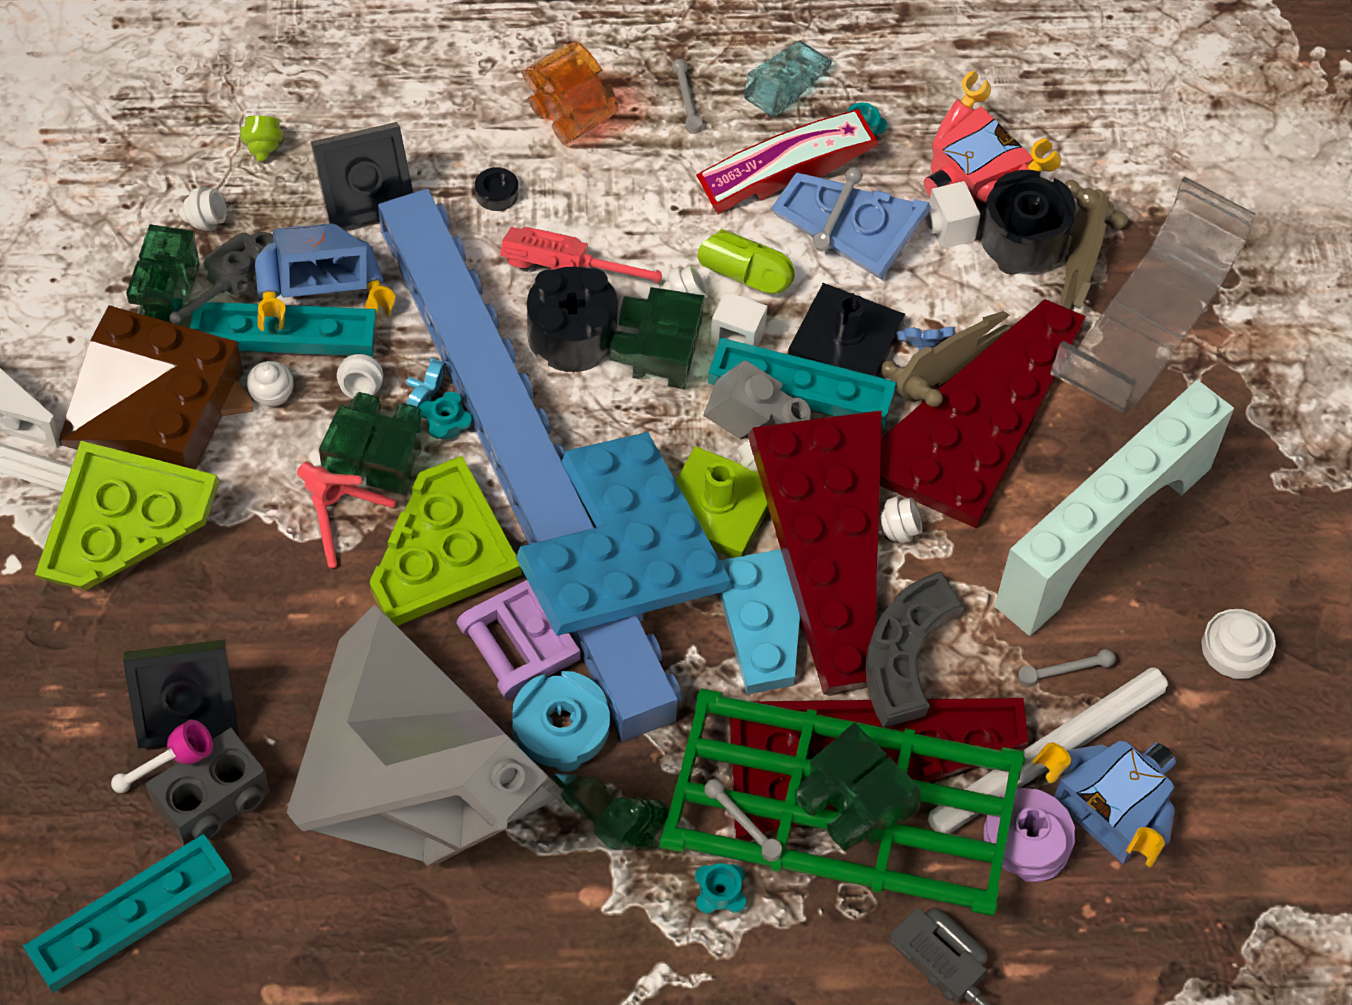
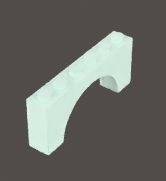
M1197 379L1010 549L994 607L1027 635L1031 636L1062 607L1071 586L1092 556L1139 505L1167 484L1182 496L1211 469L1234 407Z

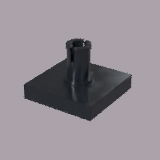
M397 122L310 141L328 224H336L341 228L379 219L378 204L413 193L401 129Z
M822 283L788 348V355L878 377L881 365L886 361L897 339V331L901 330L904 324L905 313Z
M225 639L124 652L123 663L138 749L167 745L168 737L174 729L188 720H196L202 723L209 731L212 739L229 728H232L238 736V721Z

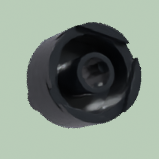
M1017 170L1003 175L995 182L994 188L987 197L980 228V239L984 250L997 263L998 268L1002 272L1014 275L1020 272L1041 271L1059 263L1063 259L1076 206L1071 191L1063 182L1055 177L1052 182L1040 177L1041 172Z
M563 267L555 270L547 269L538 273L535 283L532 285L527 296V337L530 349L536 356L539 354L548 361V366L556 370L581 372L597 366L599 360L608 352L610 355L615 348L617 342L618 299L604 271L598 268Z

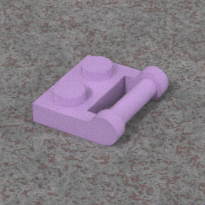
M528 580L472 607L461 614L456 621L463 635L472 638L499 680L497 687L505 700L515 699L522 687L533 678L546 674L547 678L580 660V649L570 634L556 636ZM496 619L499 621L526 662L525 665L517 669L513 668L487 628L489 623Z

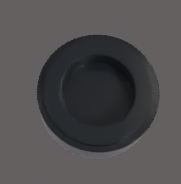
M493 167L482 171L475 180V198L483 208L491 211H502L516 203L519 195L518 180L511 171L501 167Z

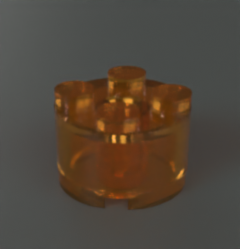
M570 41L567 44H563L521 71L526 84L534 93L528 97L529 104L540 119L548 116L552 120V129L563 145L576 140L618 112L617 99L610 83L603 87L597 75L603 70L592 54L578 41H573L572 43Z

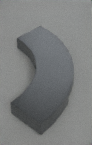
M941 571L928 575L902 590L884 613L881 614L871 636L866 657V682L875 713L884 728L924 717L930 707L924 696L918 676L917 655L919 648L932 631L948 621L959 618L964 609V606Z

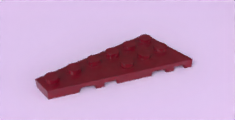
M1046 299L1039 303L938 389L943 396L942 403L939 406L931 407L924 401L881 437L880 486L906 498L912 497L919 504L977 529L1083 328L1086 316Z
M882 410L753 427L748 434L751 450L823 695L868 688L866 682L867 649L876 627Z
M1024 698L926 699L930 707L924 717L887 727L900 731H905V728L916 730L915 734L1002 750V747L1023 751L1028 745ZM871 700L751 701L807 712V709L817 710L818 715L882 727ZM729 717L730 743L796 756L801 731ZM813 734L808 759L895 776L900 751ZM911 753L906 778L932 782L977 766ZM731 764L733 791L786 800L791 779L790 775ZM803 778L797 803L840 812L889 795ZM745 814L765 836L778 832L781 821ZM734 818L735 839L755 840ZM792 823V827L799 825Z

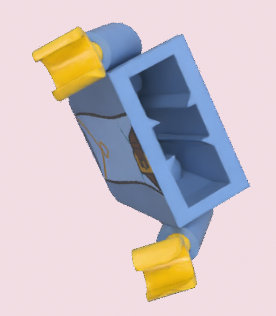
M336 224L278 228L273 231V243L267 244L258 254L255 261L258 297L263 298L258 305L257 325L261 331H264V318L269 316L279 320L280 330L284 328L286 307L281 300L277 299L280 294L285 298L368 288L369 295L364 308L376 309L377 315L379 305L385 310L387 317L390 316L395 303V293L388 287L381 286L384 279L371 246L366 241L355 238Z
M1118 741L1110 747L1101 744L1065 750L1062 746L1053 742L1046 744L1032 762L1035 765L1043 764L1050 770L1045 777L1049 783H1053L1059 776H1063L1059 781L1054 797L1068 810L1071 818L1122 864L1130 858L1134 851H1138L1147 857L1145 865L1152 867L1162 849L1170 842L1175 808L1169 800L1175 787L1172 781L1164 775L1176 764L1175 757L1171 751L1163 744L1154 743L1141 755L1126 741Z

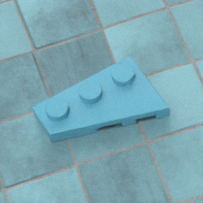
M781 549L720 560L731 581L726 591L719 593L746 695L794 686L800 613Z

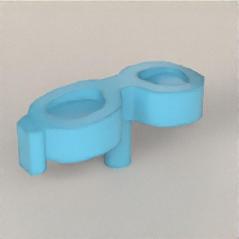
M431 357L424 382L408 377L406 385L415 389L410 394L406 405H400V413L413 418L419 415L418 408L423 401H432L434 394L439 390L444 379V362Z

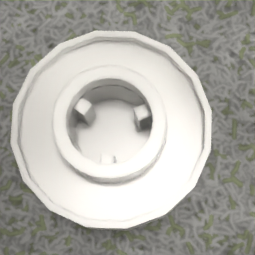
M1228 609L1217 613L1208 622L1201 641L1203 655L1209 665L1220 674L1234 679L1251 678L1260 674L1269 665L1276 647L1274 633L1268 623L1257 614L1244 609Z

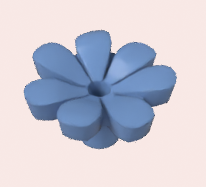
M908 327L897 331L898 340H906L907 344H913L920 351L926 346L932 349L956 334V327L924 330V333L919 328Z

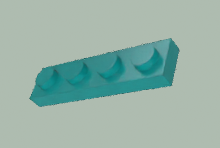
M206 302L192 312L191 329L237 341L239 351L349 356L364 354L373 356L377 323L376 309L285 305L284 328L280 330L279 320L269 316L264 318V331H261L257 325L259 304Z
M720 337L708 372V384L715 385L718 378L746 360L782 383L780 389L782 392L792 398L803 399L809 405L810 410L833 416L882 410L881 428L885 427L895 392V381Z
M202 834L24 944L23 948L53 994L233 880L231 872L207 837Z

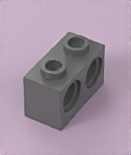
M232 728L212 739L213 750L208 757L188 765L177 762L145 783L153 807L183 846L202 834L209 840L219 832L222 824L238 813L244 814L254 810L264 800L265 795L270 793L265 770ZM230 773L243 774L235 782L227 783L221 781ZM193 800L201 802L197 808L191 811L179 810L180 806L185 802Z

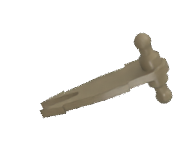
M1068 180L1064 184L1071 191L1073 197L1077 200V206L1080 208L1074 216L1070 231L1072 240L1067 259L1064 289H1061V302L1063 307L1070 309L1073 301V305L1080 309L1091 286L1090 279L1102 246L1106 228L1104 221L1108 220L1114 228L1121 229L1126 226L1128 219L1125 213L1114 209V204L1109 201V195L1101 189L1093 190L1089 187L1084 189L1077 181Z
M1002 311L985 316L983 321L950 336L931 349L926 346L912 356L906 367L899 368L894 361L887 360L882 363L880 372L884 377L891 378L892 381L896 382L897 393L907 400L923 399L927 405L937 407L942 403L943 396L939 390L932 389L931 387L934 385L940 386L952 378L1008 331L1011 327L1004 324L985 335L1010 315Z

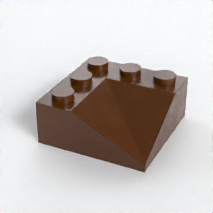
M108 305L90 339L59 437L60 445L78 450L80 441H85L196 470L222 418L221 409L235 381L239 383L243 375L238 342Z

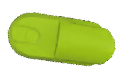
M720 229L705 240L698 249L697 258L703 267L764 294L775 295L782 293L790 287L795 279V267L791 259L784 253L724 229Z

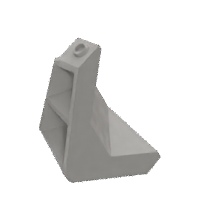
M374 604L339 639L286 813L302 831L312 830L420 860L428 866L437 865L506 830L508 823L556 799L562 803L568 795Z

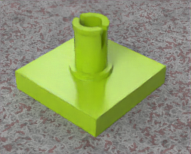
M694 446L676 479V483L714 551L730 558L744 556L769 509L759 473L743 467L742 464Z

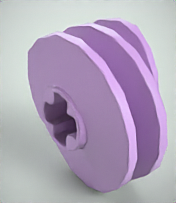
M1016 789L1002 868L1007 872L1016 874L1026 882H1043L1056 877L1067 864L1075 843V826L1068 810L1055 797L1038 789ZM987 815L983 829L984 841L996 843L1000 817ZM1027 831L1032 832V837L1027 836Z

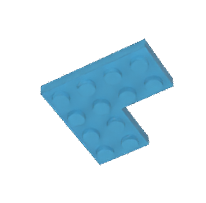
M649 432L567 450L562 459V464L596 528L520 546L516 556L556 636L726 591L731 581Z

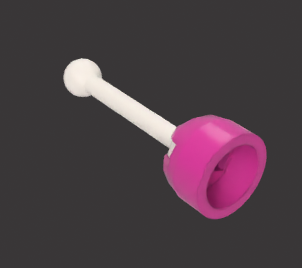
M186 721L176 727L169 735L167 742L169 750L128 774H116L111 780L112 789L117 793H125L130 789L132 782L172 759L183 765H188L208 757L213 750V741L209 731L199 721Z

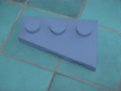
M796 173L772 206L773 213L809 236L814 237L818 232H822L845 183ZM853 188L829 236L831 239L830 248L879 279H882L930 211V203L917 199L909 201L895 198L890 193L876 190L873 193Z

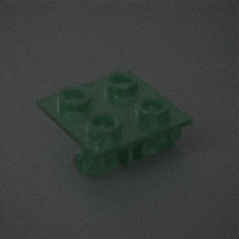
M554 774L552 776L553 780L564 790L561 797L565 803L574 811L580 814L585 813L596 825L594 833L609 848L613 850L660 851L662 849L660 848V843L654 837L665 826L666 819H668L669 809L663 801L643 798H617L598 777Z

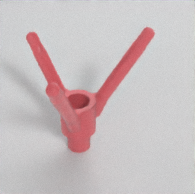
M304 462L297 470L298 477L305 482V488L312 493L311 498L317 511L328 567L331 569L337 567V560L327 512L328 505L334 504L345 494L390 508H395L397 505L395 499L354 486L362 483L363 479L361 476L332 474L326 468L316 467L310 462Z

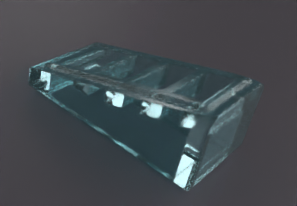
M799 40L748 73L744 98L765 113L775 117L787 109L831 67L832 60ZM797 60V61H799L800 63L804 64V65L807 66V67L805 68V67H803L802 65H800L799 63H797V62H795V61Z

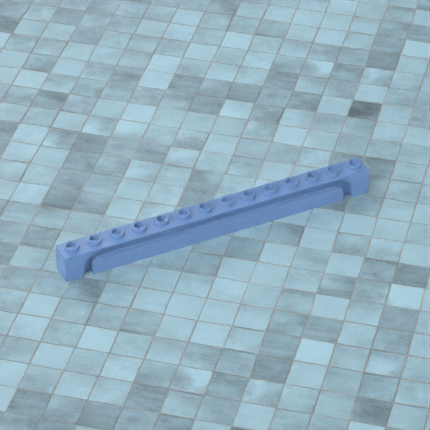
M428 188L378 204L381 233L392 256L396 257L402 278L442 362H444L445 369L453 386L461 396V403L465 411L469 412L472 416L471 424L528 544L596 528L593 520L589 519L584 509L585 505L562 464L565 454L560 444L553 445L548 435L551 434V428L543 408L536 409L531 400L533 398V390L528 376L525 372L518 374L514 365L516 363V356L509 338L501 339L497 331L499 329V321L496 311L491 303L484 304L480 296L483 294L478 274L475 269H467L464 263L466 261V254L459 236L452 237L448 230L450 222L444 205L442 203L435 204ZM642 614L570 632L574 642L580 649V655L592 680L600 686L606 696L610 718L622 742L676 722L677 702L682 700L676 678L672 673L665 675L659 662L662 661V653L655 636L652 633L646 635L640 623L643 621Z

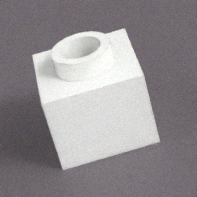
M965 181L933 188L929 201L931 209L924 218L929 233H935L942 249L974 242L980 212Z
M725 291L712 317L710 345L717 347L721 337L758 347L765 332L767 305L758 303L750 297L738 296Z

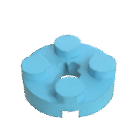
M561 671V676H551L546 678V674L537 676L522 687L514 700L513 737L519 747L535 762L548 767H556L563 772L576 770L581 763L592 759L598 754L608 739L610 710L607 706L606 696L600 686L593 680L576 672ZM561 710L570 712L571 725L562 728L553 726V720L549 716L556 711L560 716Z

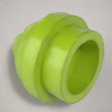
M247 116L245 117V126L240 127L241 142L248 146L249 152L256 157L258 162L266 160L270 152L275 151L284 138V131L280 129V120L274 117Z

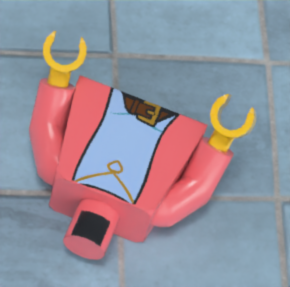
M971 71L962 80V88L965 92L962 100H955L942 120L934 138L931 163L933 174L924 179V188L930 196L933 188L965 181L978 207L986 204L987 197L994 188L995 182L1003 175L1017 170H1035L1039 172L1043 170L1051 172L1058 169L1061 165V156L1057 151H1053L1047 158L1043 159V156L1050 152L1053 146L1048 139L1036 141L1031 148L1030 155L982 106L974 109L972 106L975 102H982L989 98L991 85L988 80H985L979 90L971 91L973 84L978 79V74L975 71Z

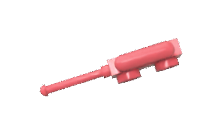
M511 227L502 240L500 256L506 257L510 265L519 268L531 267L533 263L550 267L552 270L563 267L590 268L591 266L654 280V283H658L662 279V273L659 270L655 272L592 258V255L587 254L588 243H583L580 239L531 227H523L521 229Z

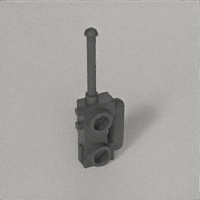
M258 231L251 236L242 232L208 254L203 260V265L208 270L207 280L215 285L178 312H172L170 321L175 325H179L182 323V319L219 293L227 291L237 296L242 291H246L253 283H257L255 261L267 244L273 243V234Z
M917 907L890 933L888 942L900 952L904 959L912 963L928 978L927 981L932 987L937 986L946 1000H952L957 1005L965 998L971 1004L974 1002L976 1005H991L980 995L981 991L975 987L984 978L987 971L983 967L988 957L986 950L941 909L931 908L924 913ZM936 933L956 950L960 956L958 957L935 936Z

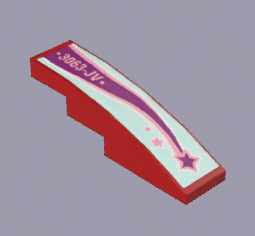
M856 109L778 134L733 154L701 171L696 176L713 208L719 215L755 193L761 201L785 188L796 173L821 178L876 147L879 143L860 110Z

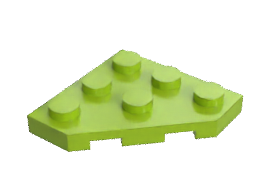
M80 441L35 575L40 580L82 591L96 586L206 525L220 479L215 474Z
M463 456L419 472L412 487L413 493L405 510L401 511L387 542L388 548L380 565L376 566L369 582L371 593L379 609L396 626H399L522 575L521 566L516 559V554Z

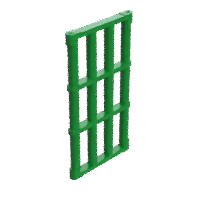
M700 689L671 808L662 836L660 837V848L681 853L686 849L769 866L770 871L780 873L784 869L872 887L871 892L882 893V890L965 906L971 908V912L994 917V913L998 910V885L1017 783L1020 780L1022 765L1026 761L1025 751L1002 747V750L915 734L916 730L905 728V731L818 715L817 710L807 709V712L726 697L723 696V692ZM707 714L801 731L797 754L792 756L702 738ZM813 734L900 751L896 774L893 776L808 759ZM911 753L1009 772L1005 796L999 797L906 778ZM696 757L791 776L785 801L724 789V793L743 813L781 821L776 840L782 845V854L777 861L770 862L765 860L761 852L762 847L758 843L679 827L685 802L726 810L717 799L707 797L704 791V784L690 782ZM803 778L890 795L886 821L798 804L797 801ZM905 798L1000 817L996 843L898 824L897 818L901 800ZM792 823L881 841L876 867L786 849ZM892 843L992 863L987 890L887 870Z

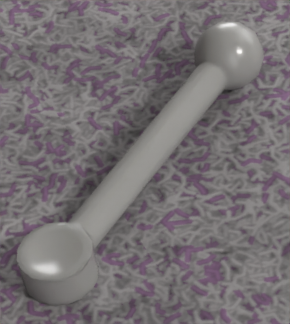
M676 59L672 63L671 69L678 76L688 116L685 122V129L691 134H697L702 130V119L695 114L686 77L688 64L683 59Z
M851 167L846 171L845 177L847 181L822 232H818L813 237L814 247L818 251H826L830 248L831 239L829 236L854 185L862 180V171L857 167Z
M1103 649L1097 656L1037 670L1032 666H1024L1019 670L1018 681L1024 687H1032L1036 684L1037 679L1097 665L1109 668L1114 665L1116 656L1113 651Z
M717 779L709 780L704 787L707 797L717 799L762 847L761 852L765 860L770 862L777 861L782 854L780 842L776 839H768L724 793V785L721 781Z

